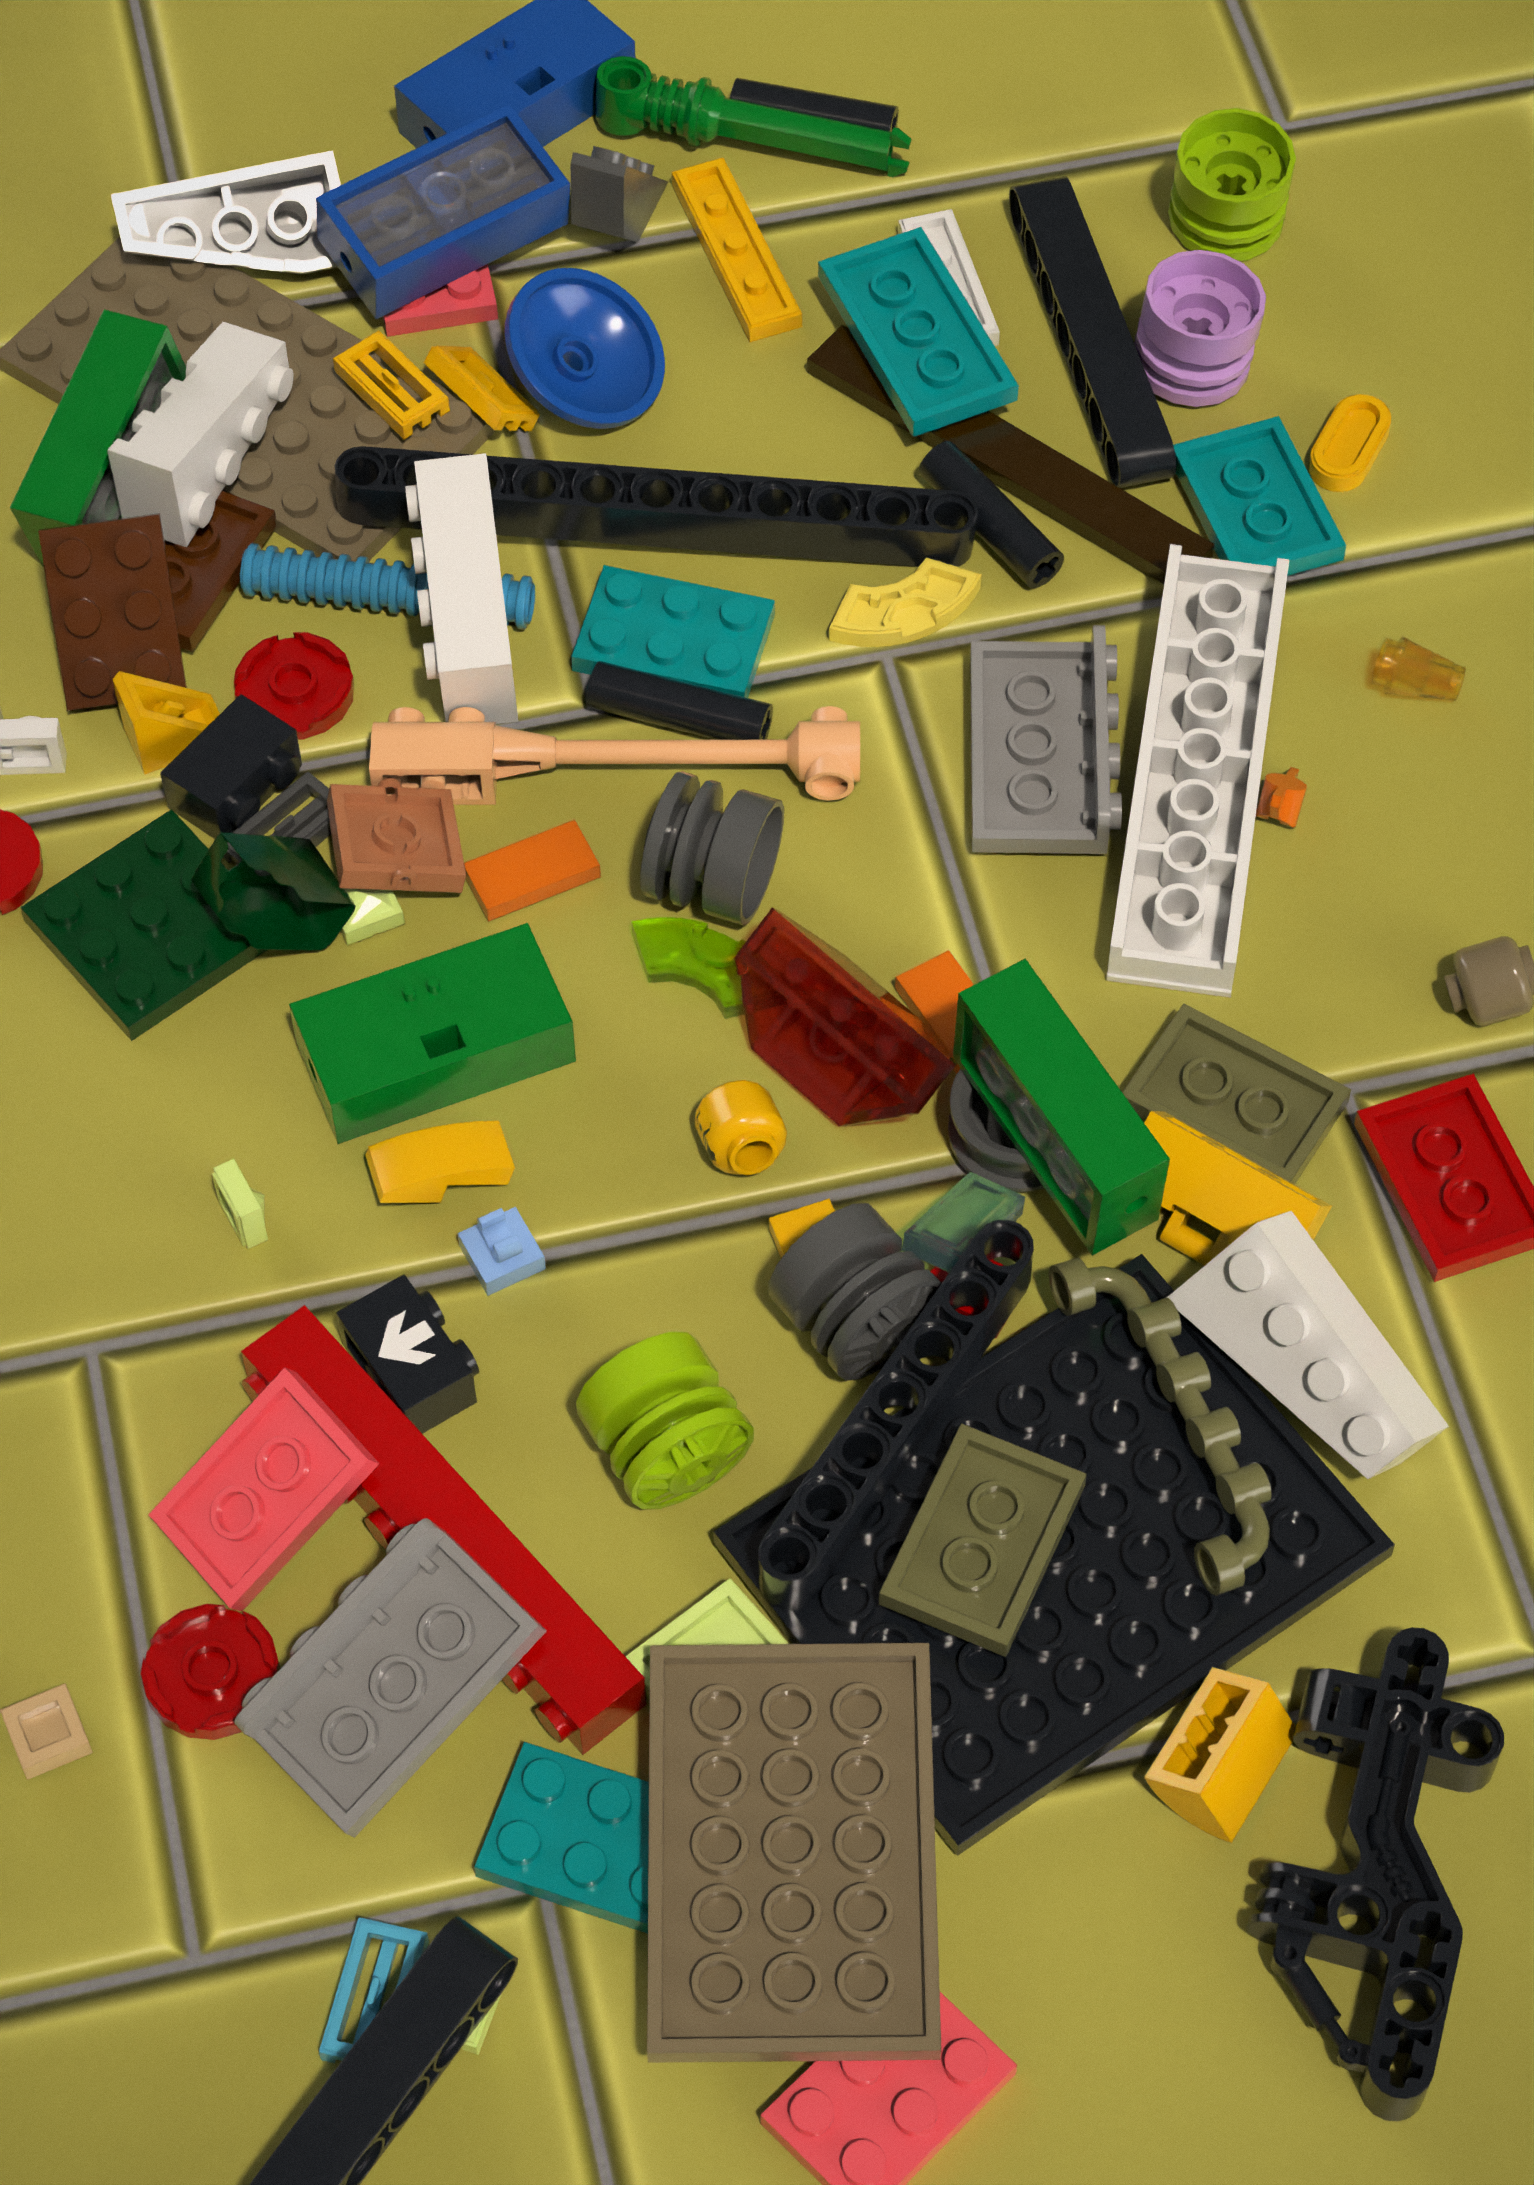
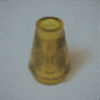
M1401 636L1399 641L1385 638L1375 662L1372 684L1384 687V694L1456 701L1464 681L1466 668Z

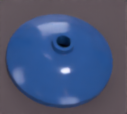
M557 268L532 278L512 300L505 320V343L510 362L528 392L546 409L562 419L580 426L607 429L632 422L641 416L655 401L661 390L665 374V357L662 342L654 323L644 308L617 283L588 270Z

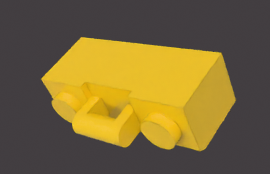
M1150 1111L1144 1123L1170 1158L1160 1214L1163 1208L1173 1211L1161 1233L1160 1240L1205 1266L1255 1223L1288 1211L1294 1213L1314 1240L1332 1205L1169 1113ZM1191 1215L1221 1231L1216 1242L1186 1225Z

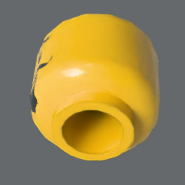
M737 1080L724 1083L709 1092L696 1109L695 1127L712 1164L724 1173L735 1175L760 1173L774 1163L786 1145L787 1129L770 1092L757 1082Z

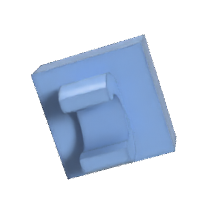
M516 1207L505 1212L502 1208H499L477 1218V1225L457 1233L459 1247L487 1296L546 1269L545 1257Z

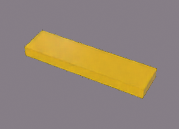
M724 158L673 171L672 187L749 342L801 328L802 312Z

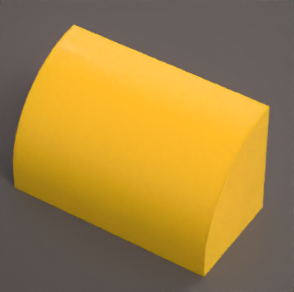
M1212 1667L1144 1778L1155 1794L1183 1819L1212 1836L1232 1843L1291 1746L1295 1725L1268 1682Z

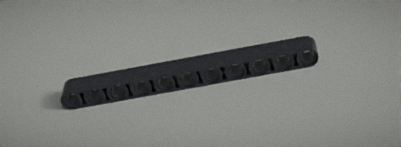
M366 446L350 448L337 458L334 465L337 509L344 519L359 525L422 529L421 521H409L405 486L417 485L414 461L472 454ZM487 456L496 535L916 567H919L927 557L959 567L965 564L971 557L978 520V510L974 501L963 493L950 490Z

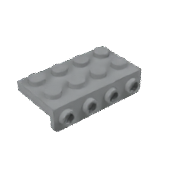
M1093 625L1091 642L971 641L972 852L1107 854L1110 830L1121 829L1122 795L1121 793H1110V779H1119L1120 743H1109L1108 730L1118 729L1119 697L1118 693H1107V681H1116L1117 645H1106L1105 625Z
M428 1518L422 1519L417 1524H410L404 1527L392 1538L386 1549V1557L369 1575L360 1576L351 1582L338 1600L339 1607L321 1626H316L306 1631L295 1642L290 1651L291 1658L272 1678L260 1681L247 1693L242 1702L243 1709L234 1721L235 1725L245 1735L255 1739L346 1834L354 1838L547 1631L445 1530Z

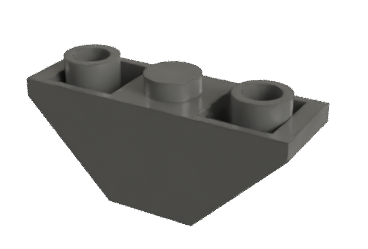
M593 146L591 157L573 152L570 163L571 224L639 242L668 181L652 176L654 165L641 162V160L628 157L619 152Z

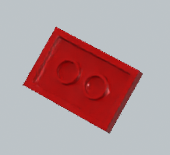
M1474 1073L1356 1112L1354 1125L1434 1282L1534 1249V1186Z

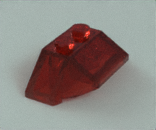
M770 909L734 957L737 976H741L742 1003L750 1048L840 1127L918 1115L957 1065L937 1034L846 955L778 909Z

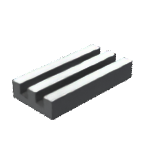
M307 771L233 833L264 835L275 826V832L270 836L310 839L314 846L317 847L331 835L327 808L329 788ZM312 795L316 796L313 801L296 815H289ZM228 843V851L223 858L228 863L234 861L237 865L242 858ZM254 870L260 876L271 875L266 870Z

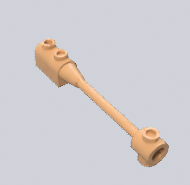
M826 706L815 710L811 715V721H799L788 739L557 740L554 736L497 726L496 722H485L484 714L471 707L454 709L449 714L448 722H425V717L419 710L401 707L389 713L388 722H373L369 772L372 786H378L379 782L386 778H393L401 783V787L451 789L454 805H496L497 779L555 768L557 764H787L797 780L805 782V789L811 796L821 800H838L851 794L854 789V782H860V721H848L847 713L838 707ZM385 788L386 795H393L395 788Z

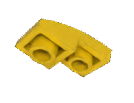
M499 1120L453 1123L405 1133L368 1146L365 1154L380 1203H441L448 1185H508L515 1169Z

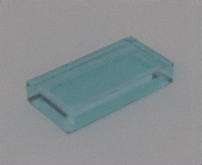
M969 1172L904 1232L902 1251H912L921 1260L950 1273L978 1231L986 1224L996 1220L1016 1222L1022 1216L1025 1196Z

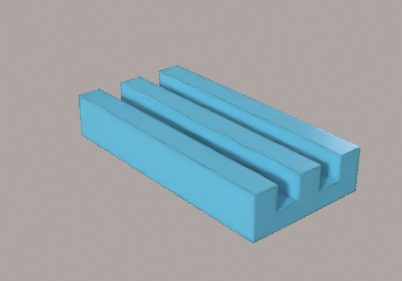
M358 1918L319 2049L322 2061L335 2063L336 2060L342 2061L380 2011L399 1944L406 1945L408 1948L396 1989L427 1949L429 1943L427 1932ZM371 1939L383 1940L353 2044L341 2042Z

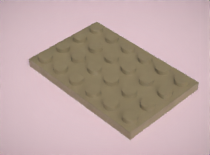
M929 1643L650 1646L648 2063L941 2060Z

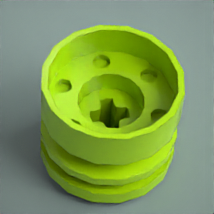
M1232 108L1214 110L1195 119L1182 133L1176 155L1174 182L1171 189L1168 214L1172 231L1184 247L1191 251L1205 250L1223 253L1238 261H1247L1267 252L1279 239L1286 216L1289 190L1296 161L1292 140L1283 128L1261 113Z
M666 1332L646 1338L624 1349L592 1375L584 1384L576 1400L578 1416L597 1447L607 1454H611L610 1462L613 1473L624 1481L626 1494L631 1502L641 1509H662L681 1503L705 1491L726 1476L745 1457L754 1441V1427L747 1416L737 1409V1401L732 1393L723 1387H718V1371L698 1340L688 1332Z

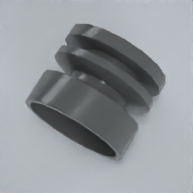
M683 771L675 773L658 802L647 830L640 872V885L644 896L661 900L670 892V899L673 905L684 907L691 902L702 884V908L705 914L740 925L750 923L766 893L777 860L784 826V806L782 800L742 789L736 792L723 812V788L720 782L714 780L705 781L700 788L697 775Z
M856 1203L834 1211L813 1225L791 1245L776 1265L768 1282V1296L802 1332L811 1331V1345L821 1355L828 1357L827 1363L837 1375L847 1381L862 1379L883 1368L942 1283L933 1273L925 1270V1264L912 1251L902 1252V1238L869 1203Z

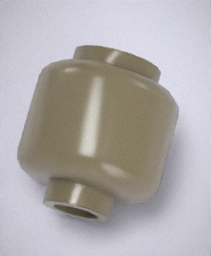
M1501 936L1461 948L1456 952L1453 960L1456 973L1444 976L1454 1012L1467 1009L1471 1020L1479 1026H1487L1530 1012L1534 1004V961L1528 945L1518 947L1512 938Z

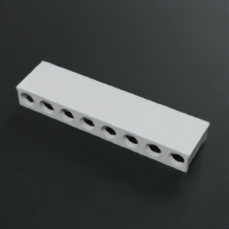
M1170 544L1106 981L1231 998L1289 559L1277 558L1276 567L1181 555L1182 546Z

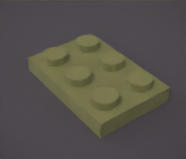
M1183 1003L1122 1093L1143 1121H1146L1150 1111L1167 1112L1295 1185L1348 1104L1351 1089Z
M961 1423L879 1593V1605L1006 1657L1083 1492L1087 1474Z

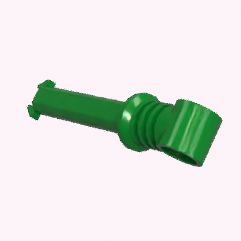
M619 56L610 58L603 62L597 70L596 120L599 126L606 132L615 135L628 136L637 134L646 129L650 123L651 131L659 132L663 126L664 133L671 135L676 129L677 135L684 137L688 144L693 147L699 146L701 141L710 142L717 136L875 169L888 170L887 176L889 177L906 173L910 161L892 158L893 147L909 150L912 141L907 134L896 127H893L892 132L726 98L720 87L712 86L711 79L707 77H702L696 82L688 81L685 87L682 79L675 78L670 84V78L663 75L660 76L657 82L656 74L651 73L649 67L644 62L633 57Z

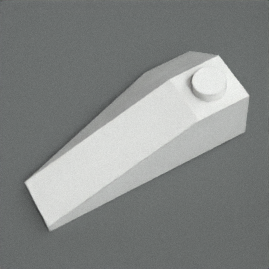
M333 150L111 195L124 253L295 274H307L338 267L317 238L316 197L341 185Z

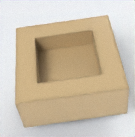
M66 1683L0 1710L27 1780L93 1753Z

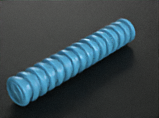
M256 543L249 544L248 548L244 551L240 569V584L246 596L253 597L257 591L261 592L262 596L267 599L273 598L275 594H279L281 600L289 601L293 596H297L300 603H308L311 598H315L318 605H326L329 600H333L336 607H344L347 602H350L354 609L359 610L363 609L365 604H367L375 612L381 611L383 607H388L389 612L392 614H398L401 609H406L409 616H416L419 613L417 590L429 589L427 573L415 574L414 563L411 568H407L404 561L397 560L393 563V566L387 564L386 559L378 558L375 563H370L368 557L365 556L358 557L357 561H351V557L348 554H341L338 559H333L331 552H323L320 557H315L313 550H304L302 555H298L296 549L290 547L286 548L284 553L279 552L277 546L270 545L266 550H261L260 545ZM506 573L502 577L507 626L510 622H516L518 629H525L530 624L533 616L535 584L531 576L524 575L520 581H516L513 574Z

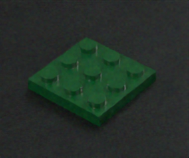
M172 809L20 907L25 923L131 1041L267 951L253 948L246 937L228 931L193 884L191 878L209 849ZM221 863V866L227 871L228 869Z

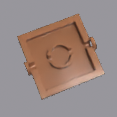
M393 778L382 780L378 786L330 784L327 808L340 888L462 893L466 871L451 789L401 787V783ZM394 787V794L386 795L385 788Z

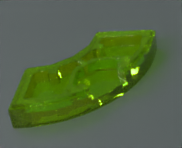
M658 917L631 921L632 934L648 983L673 981L695 987L714 1000L725 1019L785 1005V991L775 971L766 959L743 939L738 942L727 935L708 929V923L692 919Z

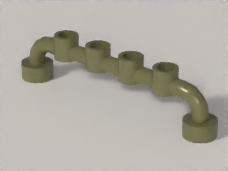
M1077 1257L1052 1265L1049 1268L1050 1288L1057 1306L1064 1315L1070 1316L1093 1308L1096 1304V1293L1100 1292L1112 1294L1123 1304L1128 1314L1127 1320L1133 1339L1139 1347H1146L1157 1368V1380L1163 1395L1169 1402L1176 1403L1186 1422V1433L1193 1451L1198 1457H1204L1216 1478V1489L1221 1504L1229 1514H1235L1243 1531L1242 1538L1236 1544L1225 1534L1196 1544L1194 1556L1201 1580L1207 1590L1215 1596L1242 1587L1245 1582L1244 1570L1256 1564L1268 1548L1270 1528L1261 1504L1270 1501L1271 1486L1264 1469L1258 1463L1240 1467L1230 1448L1239 1445L1241 1442L1240 1428L1233 1412L1228 1407L1210 1412L1201 1392L1210 1389L1211 1377L1203 1357L1198 1352L1180 1356L1171 1338L1181 1334V1320L1174 1303L1169 1298L1151 1302L1146 1291L1138 1281L1120 1269L1105 1266L1087 1268L1085 1263Z

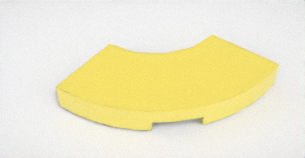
M926 557L913 574L897 583L877 587L850 584L829 627V641L859 647H883L908 643L933 634L954 621L967 609L981 588L982 574Z

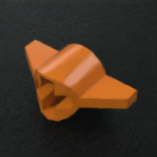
M1290 767L1286 775L1271 773L1265 776L1256 809L1257 817L1269 820V817L1280 820V824L1296 827L1307 785L1297 778L1299 769Z

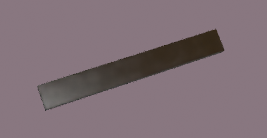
M842 324L807 358V372L910 433L849 328ZM990 411L916 436L933 447L945 441L953 442L993 483L1162 584L1165 582L1170 544L1181 545V555L1204 558L1213 557L1214 543Z

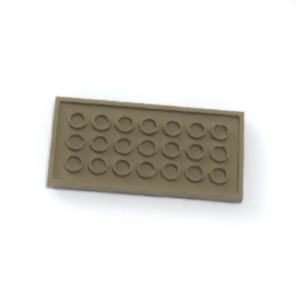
M120 237L0 349L1 371L59 404L104 309L168 326L186 366L190 357L222 322L284 341L289 368L294 373L291 391L283 402H277L268 416L266 430L258 443H252L243 456L241 468L234 483L225 485L222 491L275 510L276 527L274 532L304 550H313L316 557H320L323 552H331L333 559H338L341 554H348L351 557V561H357V558L360 556L368 557L370 561L401 529L396 527L359 525L351 523L341 516L337 509L334 465L337 458L344 451L353 447L366 446L473 455L496 431L456 393L431 380L449 398L450 412L442 417L436 412L431 415L432 423L424 428L419 424L412 426L413 435L404 440L334 370L333 358L362 341L361 339L233 266L124 253ZM374 351L369 353L383 369H387L398 379L399 384L418 403L423 401ZM363 371L386 395H388L365 371Z

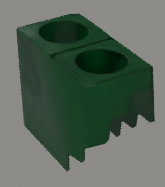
M220 832L191 878L193 884L226 929L231 933L246 937L250 945L257 950H323L334 941L356 908V905L345 889L339 887L338 879L310 839ZM228 843H230L242 860L235 867L225 871L221 866V860L228 851ZM254 870H266L271 875L260 876Z

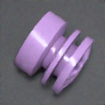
M1205 250L1176 253L1162 260L1148 276L1134 344L1154 394L1175 404L1200 407L1219 404L1236 395L1247 381L1250 363L1254 355L1255 342L1258 339L1264 316L1266 294L1260 279L1244 263L1223 253Z

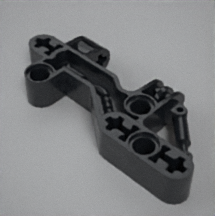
M1415 1627L1401 1630L1392 1637L1387 1647L1378 1678L1330 1668L1316 1669L1308 1674L1293 1734L1294 1743L1309 1754L1357 1768L1340 1841V1850L1350 1873L1344 1875L1333 1874L1282 1862L1264 1864L1259 1878L1260 1882L1267 1888L1260 1889L1255 1899V1906L1261 1913L1253 1914L1249 1918L1247 1925L1248 1932L1253 1937L1273 1945L1270 1965L1272 1971L1285 1981L1316 2030H1326L1338 2048L1337 2060L1340 2066L1347 2070L1362 2072L1360 2095L1364 2105L1373 2115L1385 2121L1397 2122L1410 2118L1420 2109L1434 2076L1463 1940L1462 1925L1414 1825L1422 1783L1456 1792L1468 1793L1480 1790L1490 1782L1504 1747V1732L1499 1721L1491 1713L1480 1708L1441 1698L1449 1665V1652L1444 1641L1436 1633L1425 1628ZM1408 1665L1420 1668L1419 1681L1415 1692L1402 1690ZM1334 1688H1340V1692L1334 1691ZM1330 1707L1335 1710L1332 1721L1327 1719ZM1322 1737H1327L1328 1740L1324 1741ZM1460 1741L1472 1743L1482 1751L1484 1757L1478 1759L1466 1758L1460 1755L1452 1744ZM1316 1905L1326 1908L1322 1924L1311 1922L1315 1917ZM1348 1914L1358 1915L1371 1925L1373 1931L1365 1935H1354L1341 1926L1339 1918ZM1419 1936H1426L1432 1939L1431 1947L1433 1952L1426 1969L1414 1967L1420 1947ZM1305 1956L1370 1973L1379 1980L1380 1994L1368 2045L1348 2039L1337 2022L1341 2017L1340 2012L1306 1963ZM1403 1999L1413 2000L1424 2007L1429 2018L1420 2022L1409 2021L1396 2011L1394 2003ZM1397 2051L1409 2053L1402 2076L1403 2088L1390 2084L1391 2076L1389 2070Z

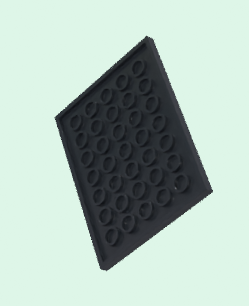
M1140 1254L1119 1268L1138 1281L1146 1291L1151 1302L1167 1298L1174 1292L1143 1254ZM1104 1292L1096 1293V1304L1093 1308L1070 1316L1064 1315L1057 1308L980 1358L816 1597L806 1606L796 1610H783L772 1606L764 1599L759 1589L758 1548L768 1529L811 1469L714 1531V1544L792 1644L929 1643L935 1828L957 1856L1196 1692L1212 1667L1226 1671L1392 1556L1395 1544L1244 1370L1179 1311L1181 1334L1171 1338L1180 1356L1198 1352L1203 1357L1211 1377L1210 1389L1201 1392L1210 1412L1223 1407H1228L1233 1412L1240 1428L1241 1442L1239 1445L1230 1448L1240 1467L1258 1463L1264 1469L1271 1486L1270 1501L1261 1504L1270 1528L1268 1548L1256 1564L1244 1570L1245 1582L1242 1587L1215 1596L1207 1590L1201 1580L1194 1556L1196 1544L1222 1534L1227 1535L1236 1544L1242 1538L1243 1531L1235 1514H1229L1221 1504L1216 1489V1478L1205 1458L1198 1457L1193 1451L1186 1433V1422L1176 1403L1169 1402L1163 1395L1157 1380V1368L1146 1347H1139L1133 1339L1128 1325V1314L1123 1304L1117 1297ZM905 1407L892 1416L904 1417L911 1414L912 1411ZM961 1423L1087 1474L1083 1492L1006 1657L879 1605V1593ZM856 1457L848 1461L851 1466L858 1469H868L877 1464V1462L868 1457ZM821 1508L811 1514L820 1521H832L841 1516L839 1512L830 1508ZM792 1560L780 1562L773 1568L787 1575L801 1572L805 1567L801 1563Z

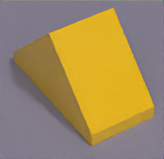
M121 671L112 679L124 731L144 775L165 768L220 715L212 695L209 693Z

